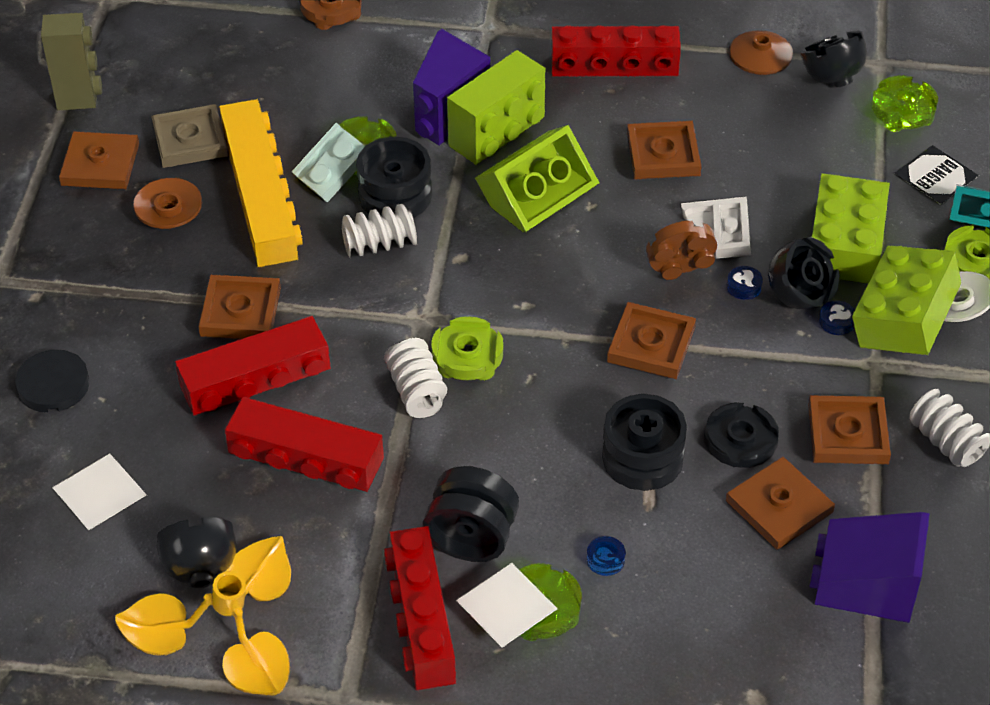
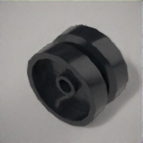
M390 136L369 143L358 154L356 163L359 181L358 197L362 209L368 214L370 210L376 209L379 215L382 216L383 207L388 206L395 214L396 205L403 204L407 211L410 210L413 218L422 214L430 205L432 197L431 159L427 149L419 142L406 137Z
M644 393L627 396L614 403L606 413L602 450L605 470L612 479L629 489L641 491L660 489L673 482L682 471L687 422L683 412L673 402L661 396Z
M473 466L453 467L444 471L438 479L433 492V501L428 506L423 519V527L429 526L432 544L441 552L456 559L469 562H488L498 558L505 550L510 535V526L513 524L519 508V496L512 485L493 472Z

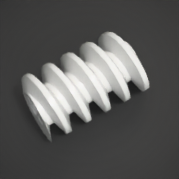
M403 204L396 205L395 214L388 206L383 207L382 216L379 215L376 209L370 210L368 220L362 212L356 214L355 223L349 215H345L342 218V234L349 258L351 248H355L359 256H363L365 245L369 246L373 254L377 253L379 242L388 251L393 239H395L399 248H402L404 246V238L407 236L413 245L417 244L412 213L410 210L407 211Z
M409 338L391 346L385 352L383 359L386 361L391 377L396 383V389L400 393L407 413L415 418L433 416L443 405V399L447 394V386L442 381V375L438 371L437 364L433 361V356L428 350L427 343L420 338Z
M939 389L927 392L913 406L909 418L911 423L919 427L921 433L929 437L931 443L938 446L941 453L948 456L953 465L966 467L979 460L990 447V433L980 436L983 432V426L980 423L971 425L973 416L969 413L961 415L963 406L961 404L952 405L953 397L950 394L939 397Z

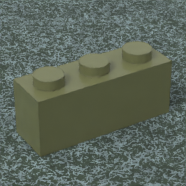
M83 13L43 15L41 39L57 110L96 108L97 95H102L101 76L94 73V70H97L96 51H90L89 47L93 44L91 26H85Z

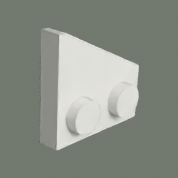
M747 197L681 203L682 214L686 221H693L694 226L703 228V223L712 228L717 241V250L714 253L716 259L751 255Z

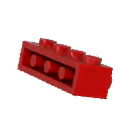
M552 26V76H679L681 53L679 26Z
M313 316L175 361L179 385L194 416L236 402L243 397L250 398L253 395L283 387L288 383L309 376H315L331 369L328 344Z
M246 397L241 399L225 428L228 453L234 454L241 459H252L266 463L276 469L298 472L312 479H323L337 483L347 489L355 488L368 492L384 459L383 436L381 434Z
M429 526L391 531V547L384 548V558L387 572L394 571L395 580H390V590L393 604L400 603L401 613H396L399 638L406 637L408 645L402 647L405 672H413L416 690L456 684L455 654Z

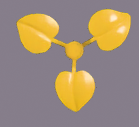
M283 537L267 538L237 552L230 568L226 572L220 573L214 579L212 593L204 595V601L188 620H185L186 608L184 604L176 597L168 594H153L140 599L127 610L117 614L115 621L118 629L130 644L145 653L158 656L172 654L182 649L185 645L186 633L184 628H191L209 605H212L219 614L234 616L238 638L241 644L228 648L224 654L222 669L226 680L236 689L246 693L270 696L280 694L288 682L290 672L287 650L283 643L269 632H259L248 640L242 618V608L247 594L257 601H270L280 597L288 589L291 581V567Z

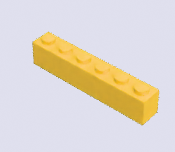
M258 99L219 106L222 130L257 266L263 267L298 260L297 246L303 245L299 224H292L293 221H296L293 202H286L285 199L290 197L286 178L280 179L279 175H283L280 155H273V153L277 152L274 134L267 133V131L271 130L268 112H261Z

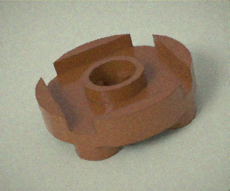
M300 0L303 15L308 20L314 22L315 26L321 30H327L334 25L357 20L361 16L362 0H331L332 2H327V0Z
M680 221L660 229L655 234L657 240L652 245L648 242L646 246V253L651 267L655 271L660 272L666 280L676 279L684 272L710 267L715 262L714 253L717 250V241L712 228L703 223V228L694 226L693 221Z

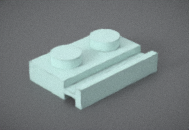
M335 123L293 169L292 173L324 201L328 202L355 173L358 154L365 145Z

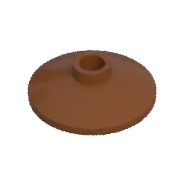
M756 30L737 36L730 46V57L733 63L740 69L752 74H775L787 68L792 61L793 50L790 43L782 36L769 31Z
M163 178L150 182L139 190L134 199V211L138 219L148 226L159 229L176 228L187 224L198 215L202 207V197L199 189L191 182L179 178Z

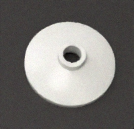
M959 272L961 285L944 321L962 322L974 319L985 313L990 308V279L976 272Z

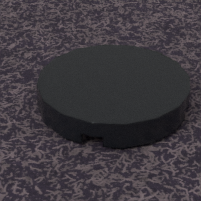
M48 350L35 354L20 366L15 378L19 399L28 408L38 412H48V409L56 408L58 411L69 409L81 401L89 387V375L85 362L77 354L67 350Z
M734 402L720 406L710 414L705 426V445L710 454L721 463L739 468L758 466L770 459L778 446L779 428L773 416L756 405H753V408L743 406L744 403Z

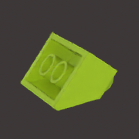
M569 125L544 133L475 177L490 207L522 232H527L599 184Z

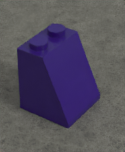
M443 29L437 32L413 81L415 131L420 136L429 139L439 146L448 139L447 97L491 68L490 56Z
M914 512L829 519L827 534L819 533L815 556L822 557L821 566L813 565L810 588L817 589L815 605L910 623L922 578L930 513Z

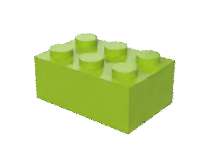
M516 50L448 96V146L477 165L487 157L494 155L498 149L508 142L515 140L529 127L539 123L545 117V68Z
M821 173L812 237L822 241L831 250L834 258L830 260L833 264V270H839V279L862 283L870 282L881 260L890 183Z
M887 246L852 315L860 348L929 355L961 285L955 251Z

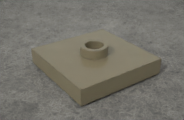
M216 104L151 116L163 168L228 156Z

